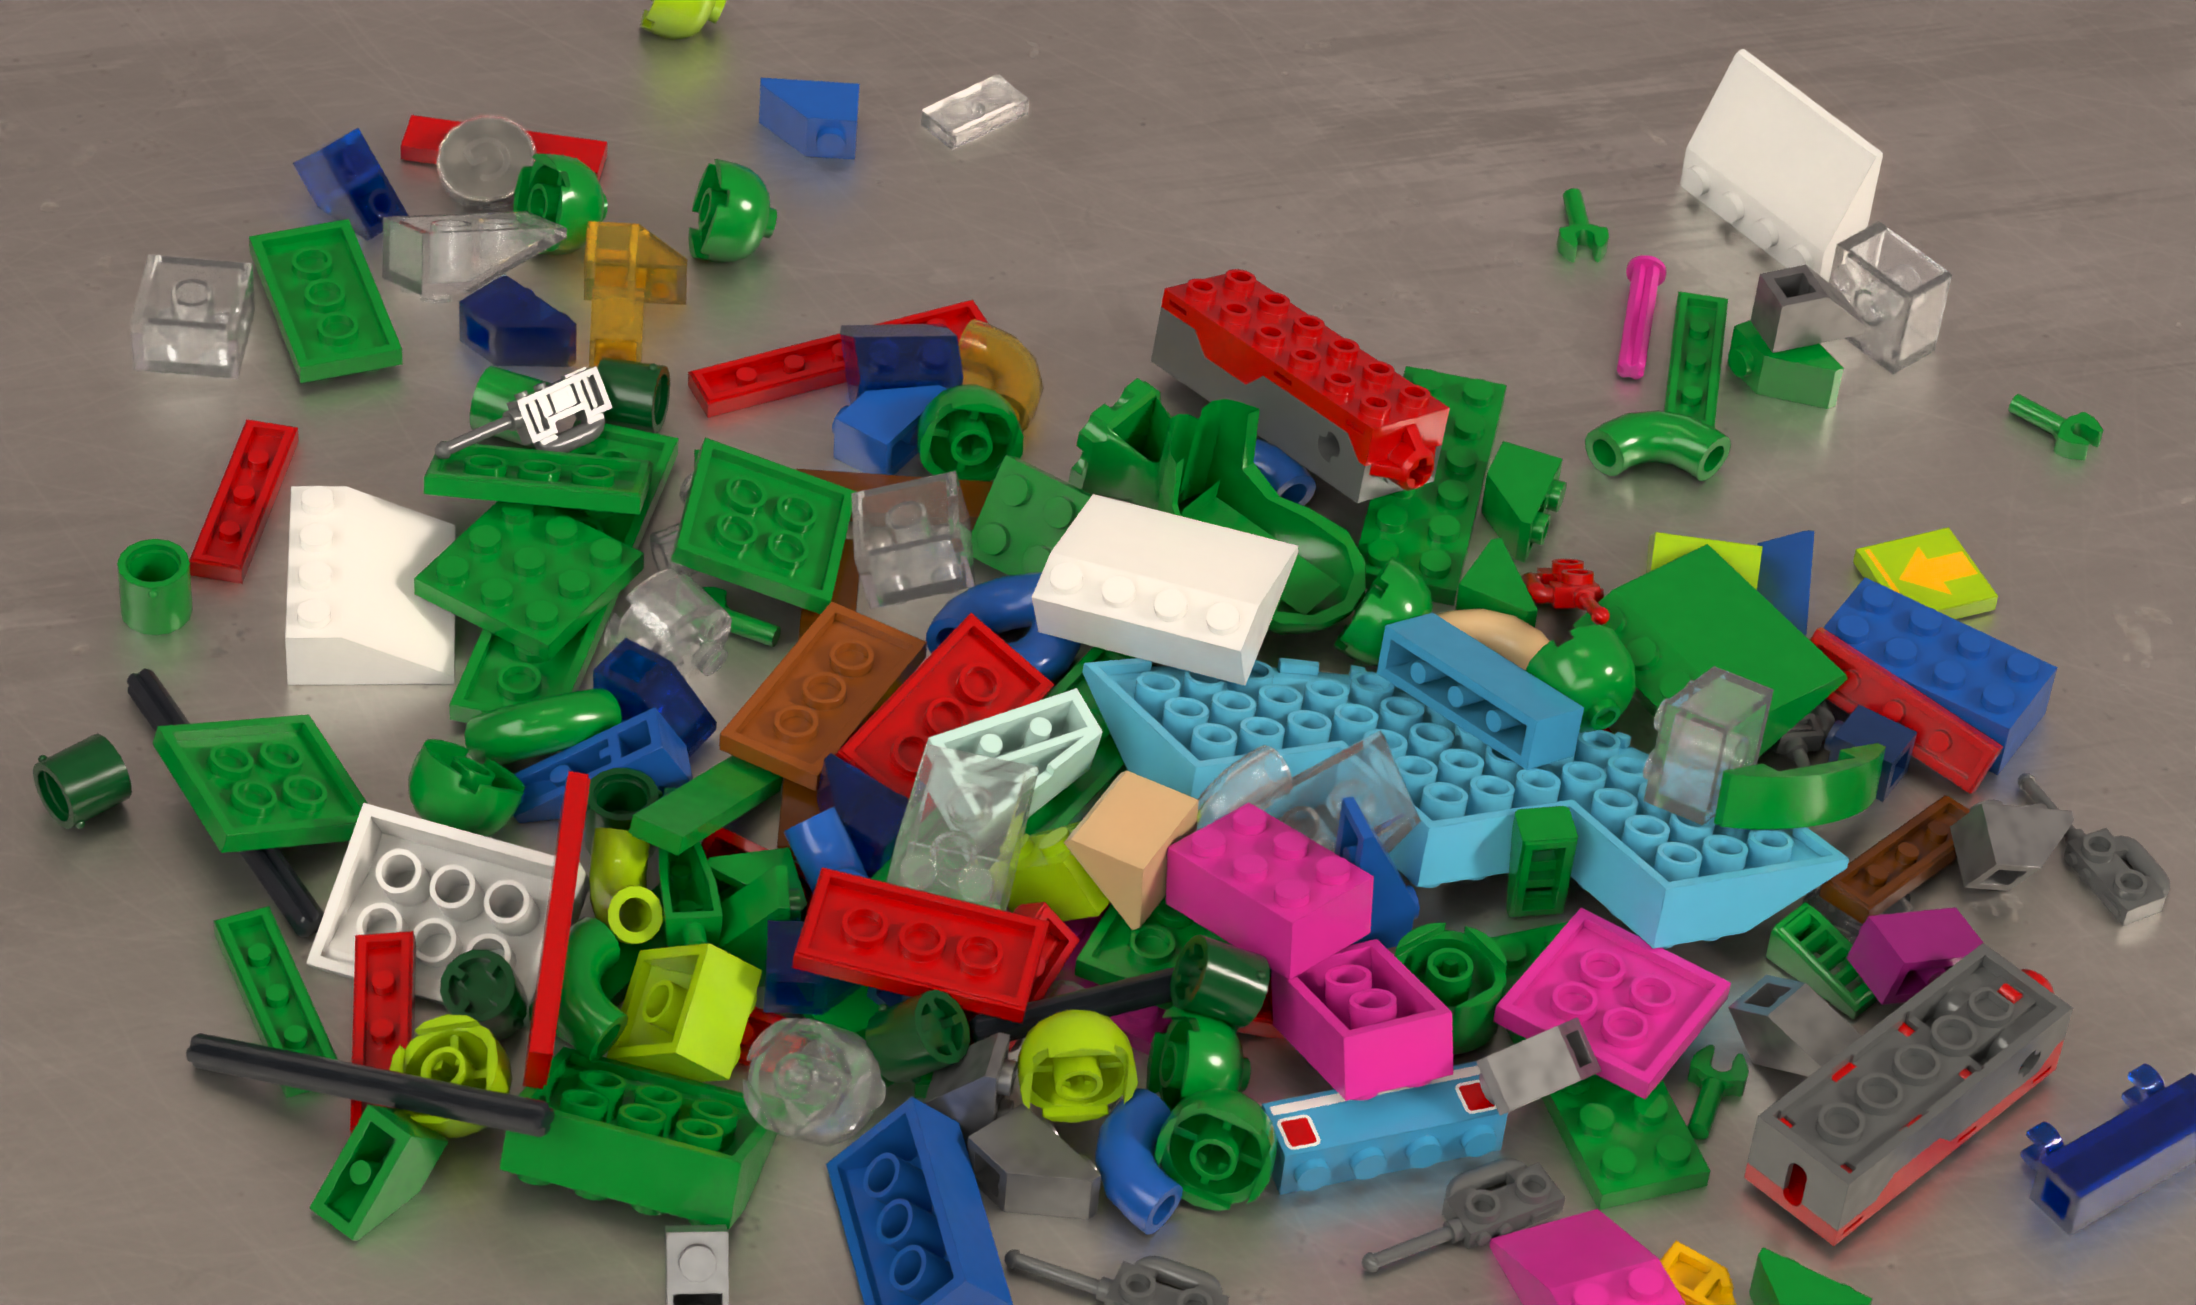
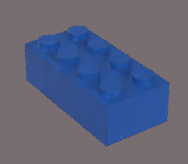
M1866 577L1823 627L2002 745L2003 749L1989 769V772L1999 775L2046 713L2058 667Z

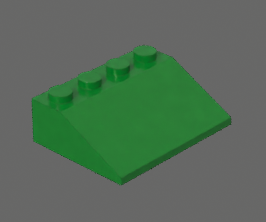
M1708 544L1613 589L1598 602L1600 606L1608 609L1610 614L1609 621L1602 626L1612 628L1634 662L1635 693L1633 697L1716 778L1723 776V770L1750 766L1848 679L1838 666ZM1588 612L1573 624L1574 628L1596 625L1593 623Z
M563 1047L552 1058L547 1085H544L543 1089L525 1087L518 1095L545 1101L554 1110V1120L551 1123L549 1133L545 1136L537 1137L506 1130L499 1170L517 1174L518 1179L532 1185H548L553 1183L572 1188L578 1196L585 1199L605 1200L610 1198L629 1203L635 1211L642 1214L662 1215L667 1213L689 1219L691 1225H726L729 1230L747 1206L786 1116L788 1104L603 1056L594 1062H590L577 1050Z

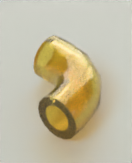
M976 319L971 320L966 326L959 342L957 365L960 369L986 378L991 383V390L999 393L1010 403L1021 425L1022 432H1024L1036 415L1044 390L1037 359L1014 335L989 323Z

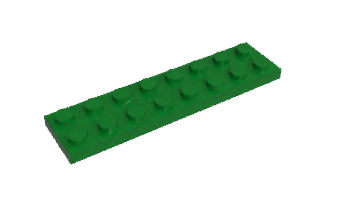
M576 419L573 427L581 424V420L577 421ZM605 423L604 430L597 439L568 453L649 460L653 462L652 481L640 515L550 507L638 550L677 458L678 438ZM619 593L549 661L482 629L449 704L450 720L468 723L473 716L487 711L538 698L579 691Z

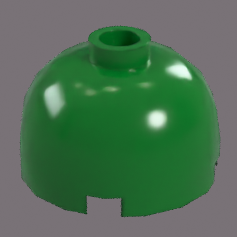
M536 153L532 156L536 160L533 166H523L514 192L515 222H524L525 232L528 237L519 236V239L529 253L544 255L571 254L590 243L597 233L601 222L607 214V198L595 173L579 159L565 155Z
M714 159L715 165L709 163L706 167L694 198L692 212L699 213V229L689 227V251L694 258L712 262H734L751 255L759 247L763 237L770 238L772 236L777 220V210L770 208L769 192L763 180L755 172L737 163Z
M956 385L940 392L928 403L918 421L917 449L924 468L933 475V478L990 482L995 479L1005 455L1015 456L1019 459L1023 455L1024 436L1012 406L996 391L979 385Z
M1392 556L1388 564L1384 565L1366 591L1364 598L1355 609V613L1351 618L1352 622L1349 626L1345 624L1333 647L1366 666L1378 667L1385 625L1431 613L1433 608L1432 596L1423 578Z
M1602 625L1580 626L1569 631L1574 639L1566 641L1559 647H1557L1554 640L1544 645L1529 661L1525 671L1584 707L1579 730L1580 733L1610 727L1626 710L1635 693V665L1629 651L1612 628Z
M427 739L421 751L418 752L408 777L409 797L416 813L424 820L485 837H491L507 825L521 803L525 789L524 784L513 773L487 757L483 764L467 758L468 748L443 740Z
M1176 1006L1165 1011L1162 1018L1172 1019L1166 1033H1154L1147 1063L1146 1089L1153 1093L1159 1092L1160 1098L1165 1102L1170 1112L1173 1111L1181 1100L1197 1091L1226 1088L1244 1092L1249 1084L1251 1064L1250 1060L1244 1057L1242 1044L1233 1027L1221 1020L1188 1012Z
M1226 1088L1197 1091L1186 1097L1173 1109L1159 1132L1155 1159L1158 1167L1161 1162L1163 1170L1168 1177L1181 1185L1183 1188L1182 1199L1194 1206L1214 1211L1230 1210L1232 1203L1243 1202L1248 1198L1247 1204L1254 1201L1267 1186L1274 1170L1278 1141L1272 1121L1256 1101L1239 1091Z

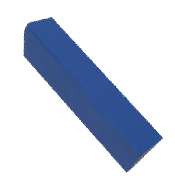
M1812 530L1801 531L1757 543V546H1763L1757 591L1805 636L1807 634L1814 531Z

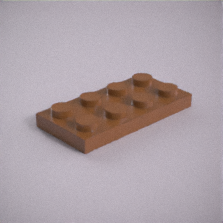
M831 601L722 730L719 738V750L813 791H817L838 766L833 761L836 753L926 658L927 642Z

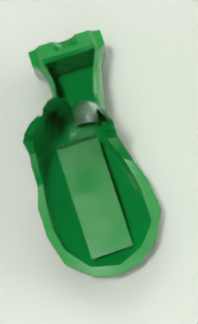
M1137 378L1124 388L1121 397L1112 407L1104 403L1091 413L1087 424L1081 429L1076 446L1083 452L1079 460L1071 468L1068 482L1073 486L1092 495L1111 497L1130 502L1131 504L1298 546V555L1284 587V595L1269 626V631L1279 635L1317 633L1349 617L1364 598L1366 590L1365 559L1349 532L1312 509L1280 497L1254 464L1259 408L1230 399L1211 401L1203 407L1200 418L1189 414H1177L1172 417L1161 403V392L1146 381L1143 382Z

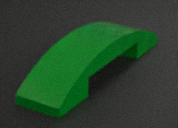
M1875 743L1841 749L1838 761L1784 771H1777L1763 763L1723 770L1714 823L1721 827L1740 829H1791L1828 824L1859 814L1867 809L1876 799L1886 747Z

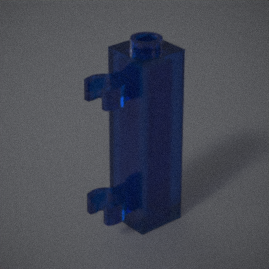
M2144 1063L2130 1071L2127 1075V1078L2135 1084V1086L2124 1091L2121 1096L2129 1109L2067 1145H2064L2058 1131L2048 1122L2043 1121L2029 1129L2026 1136L2034 1144L2023 1149L2020 1155L2029 1167L2037 1171L2030 1199L2061 1229L2071 1236L2196 1162V1076L2193 1073L2165 1087L2159 1073L2152 1066Z

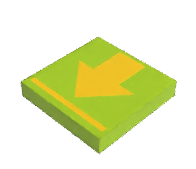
M1949 527L1858 548L1855 551L1853 563L1863 578L1866 577L1953 619L1992 611L1996 608L1998 595Z

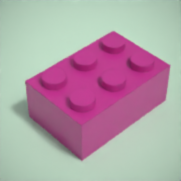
M1249 802L1167 847L1166 904L1230 944L1266 957L1269 968L1289 980L1371 932L1374 876Z
M1378 939L1349 945L1291 980L1271 969L1273 1026L1345 1101L1351 1099L1368 1100L1374 1098L1380 1092L1405 1086L1422 1087L1429 1084L1433 1079L1453 1075L1452 1011Z

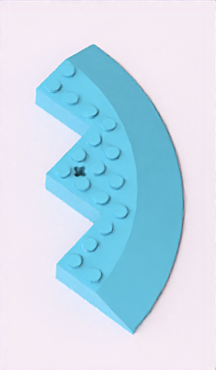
M1140 658L1084 663L1082 673L1127 770L1198 799L1197 828L1207 826L1248 802L1268 814L1281 812L1296 814L1308 808L1329 806L1340 816L1342 798L1353 796L1396 868L1416 887L1434 888L1441 883L1466 879L1477 881L1483 880L1487 876L1509 873L1512 827L1516 810L1566 806L1570 809L1578 834L1571 877L1577 881L1581 888L1587 890L1613 916L1619 918L1653 949L1660 947L1669 949L1677 944L1700 940L1715 941L1723 936L1746 933L1848 867L1849 858L1807 827L1794 829H1740L1721 827L1715 824L1714 819L1722 777L1716 778L1705 774H1693L1695 763L1663 749L1657 750L1655 755L1652 756L1630 746L1632 736L1619 731L1615 735L1604 730L1579 732L1573 757L1526 770L1375 672H1365V667L1351 665L1349 675L1318 672L1319 662L1279 658L1278 666L1275 668L1255 660L1245 686L1171 666H1152L1151 661Z

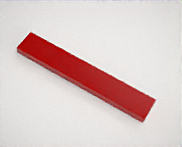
M969 300L689 371L688 386L707 418L993 345L994 330L974 300Z
M568 771L561 805L522 1086L543 1089V1086L547 1085L553 1056L591 778H588V774Z

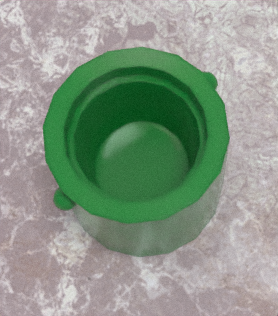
M489 366L481 375L471 401L469 414L471 429H477L502 418L503 413L509 410L506 403L516 399L514 394L524 390L530 393L534 391V385L545 382L546 385L551 383ZM507 429L494 435V437L522 445L517 430L510 431ZM533 443L525 445L531 448H535Z
M162 539L142 540L128 546L120 554L117 562L120 608L123 621L132 630L141 634L155 636L169 634L182 628L190 620L193 611L188 554L180 545Z

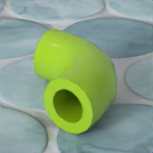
M595 828L589 870L590 902L594 916L613 932L617 941L624 944L646 942L655 936L663 921V908L660 901L651 890L647 889V866L650 844L633 837L626 830Z

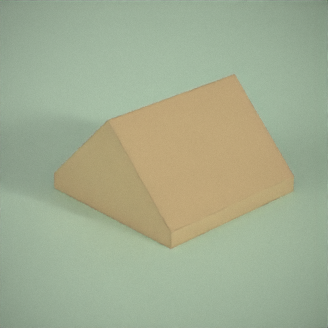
M1125 771L1117 776L1065 840L1064 844L1129 927L1135 930L1142 926L1166 895L1167 847L1197 831L1199 800L1130 771Z

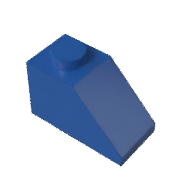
M761 78L759 123L805 157L855 160L860 84Z
M940 385L865 391L850 406L842 407L834 418L832 424V432L834 433L833 458L863 473L895 475L918 454V421L928 403L940 392L946 390V388Z

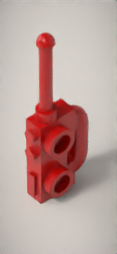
M1577 559L1552 560V568H1537V573L1527 572L1521 576L1534 603H1550L1553 608H1579L1586 610L1596 625H1604L1609 621L1610 614L1608 609L1598 604L1604 598V589L1600 588L1599 584L1594 581V572L1584 569V561Z

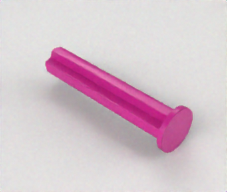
M1637 256L1627 264L1626 276L1631 284L1617 365V372L1622 378L1631 377L1634 380H1638L1644 375L1657 288L1665 281L1667 272L1664 263L1653 256Z

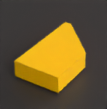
M1677 1240L1660 1259V1262L1683 1298L1685 1305H1736L1733 1296L1734 1286L1726 1267Z

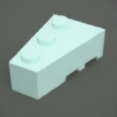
M1076 688L929 737L917 776L969 864L1089 771L1103 731Z

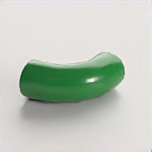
M1656 410L1626 413L1599 425L1587 433L1585 449L1592 464L1600 472L1608 476H1616L1627 468L1639 463L1658 462L1673 465L1688 472L1699 481H1705L1717 473L1724 464L1731 449V440L1719 430L1695 418Z
M604 688L587 689L529 700L473 716L466 725L464 733L465 745L469 749L468 753L473 760L483 764L487 757L500 765H505L523 759L563 751L621 723V709L614 695Z
M584 917L570 926L557 1029L580 1054L590 1062H594L605 1055L617 1042L627 1025L628 1016L605 996L600 984L601 977L615 966L620 959L618 941L613 932L603 922L596 918Z

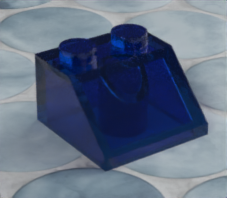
M944 324L841 325L840 335L850 405L865 391L932 385H940L949 389L963 383L964 377L958 338Z

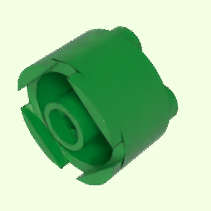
M1430 923L1417 927L1403 936L1397 945L1394 956L1452 1011L1453 1055L1467 1053L1483 1046L1497 1033L1499 1024L1493 1022L1496 1005L1505 994L1507 982L1506 956L1492 938L1478 929L1465 926L1463 933L1445 930L1446 923Z

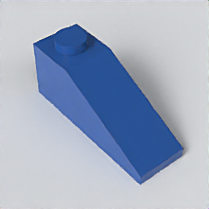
M656 707L514 773L525 786L521 803L514 813V818L519 823L560 819L568 771L588 774V778L592 779L600 772L612 768H631L642 771L651 777L658 790H661L663 794L664 788L677 789L693 779L687 746Z
M1353 796L1342 798L1335 854L1374 876L1371 932L1353 944L1378 939L1387 949L1397 947L1402 937L1412 931L1414 919L1419 917L1420 908L1416 891L1411 885H1405L1394 862Z

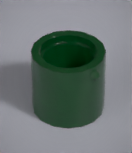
M604 357L599 362L597 369L612 405L611 409L603 412L605 423L658 433L665 422L670 398V373L668 367L655 363L649 364Z
M98 733L50 757L40 755L38 763L33 768L34 783L43 805L51 817L65 829L73 827L78 829L84 828L85 821L130 799L132 794L131 780L121 756L111 742Z
M612 768L600 772L590 780L585 816V847L590 855L595 828L629 831L633 815L662 798L663 792L658 790L651 777L642 771L631 768ZM650 844L648 858L654 854L657 848Z
M1202 935L1194 936L1183 947L1173 969L1170 984L1173 1005L1188 1012L1221 1020L1238 1028L1246 1027L1255 1019L1266 997L1270 979L1268 961L1266 957Z
M470 950L458 955L447 965L441 977L440 995L450 1015H467L477 1020L481 1026L489 1029L498 1041L510 1037L515 1031L523 1028V1021L527 1015L528 998L522 983L511 965L501 955L489 950Z
M939 990L924 992L889 1007L886 1004H881L878 1007L879 1011L869 1019L865 1030L866 1047L870 1060L877 1071L886 1079L899 1084L908 1081L918 1084L922 1076L959 1062L967 1054L970 1044V1029L965 1013L956 1000L949 994Z

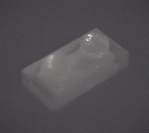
M997 74L922 109L921 125L948 148L954 150L1027 115L1029 98Z

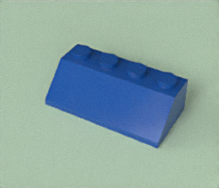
M911 1097L826 1163L865 1305H1013L959 1122Z

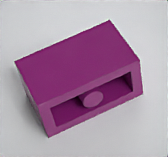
M1956 907L1868 916L1866 922L1861 926L1859 935L1846 958L1881 1005L1907 1002L1980 946L1983 941Z

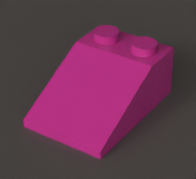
M1599 1209L1490 1239L1489 1247L1523 1305H1685L1683 1298L1659 1258Z

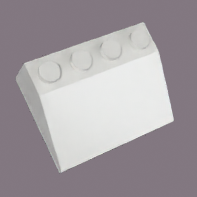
M1742 49L1736 52L1687 145L1680 186L1786 268L1807 265L1831 284L1859 269L1883 153L1748 51Z
M291 486L285 632L288 685L455 684V614L415 595L414 578L456 540V526L347 486Z
M1093 494L1051 551L1032 595L1038 632L1245 686L1298 555V546Z
M363 803L306 964L308 967L354 979L355 935L414 931L416 940L415 997L444 1005L440 995V983L447 965L458 955L470 950H489L501 955L511 965L524 987L528 998L527 1015L523 1021V1027L526 1028L529 1022V1006L534 1002L554 855ZM580 863L571 925L579 920L589 891V877Z

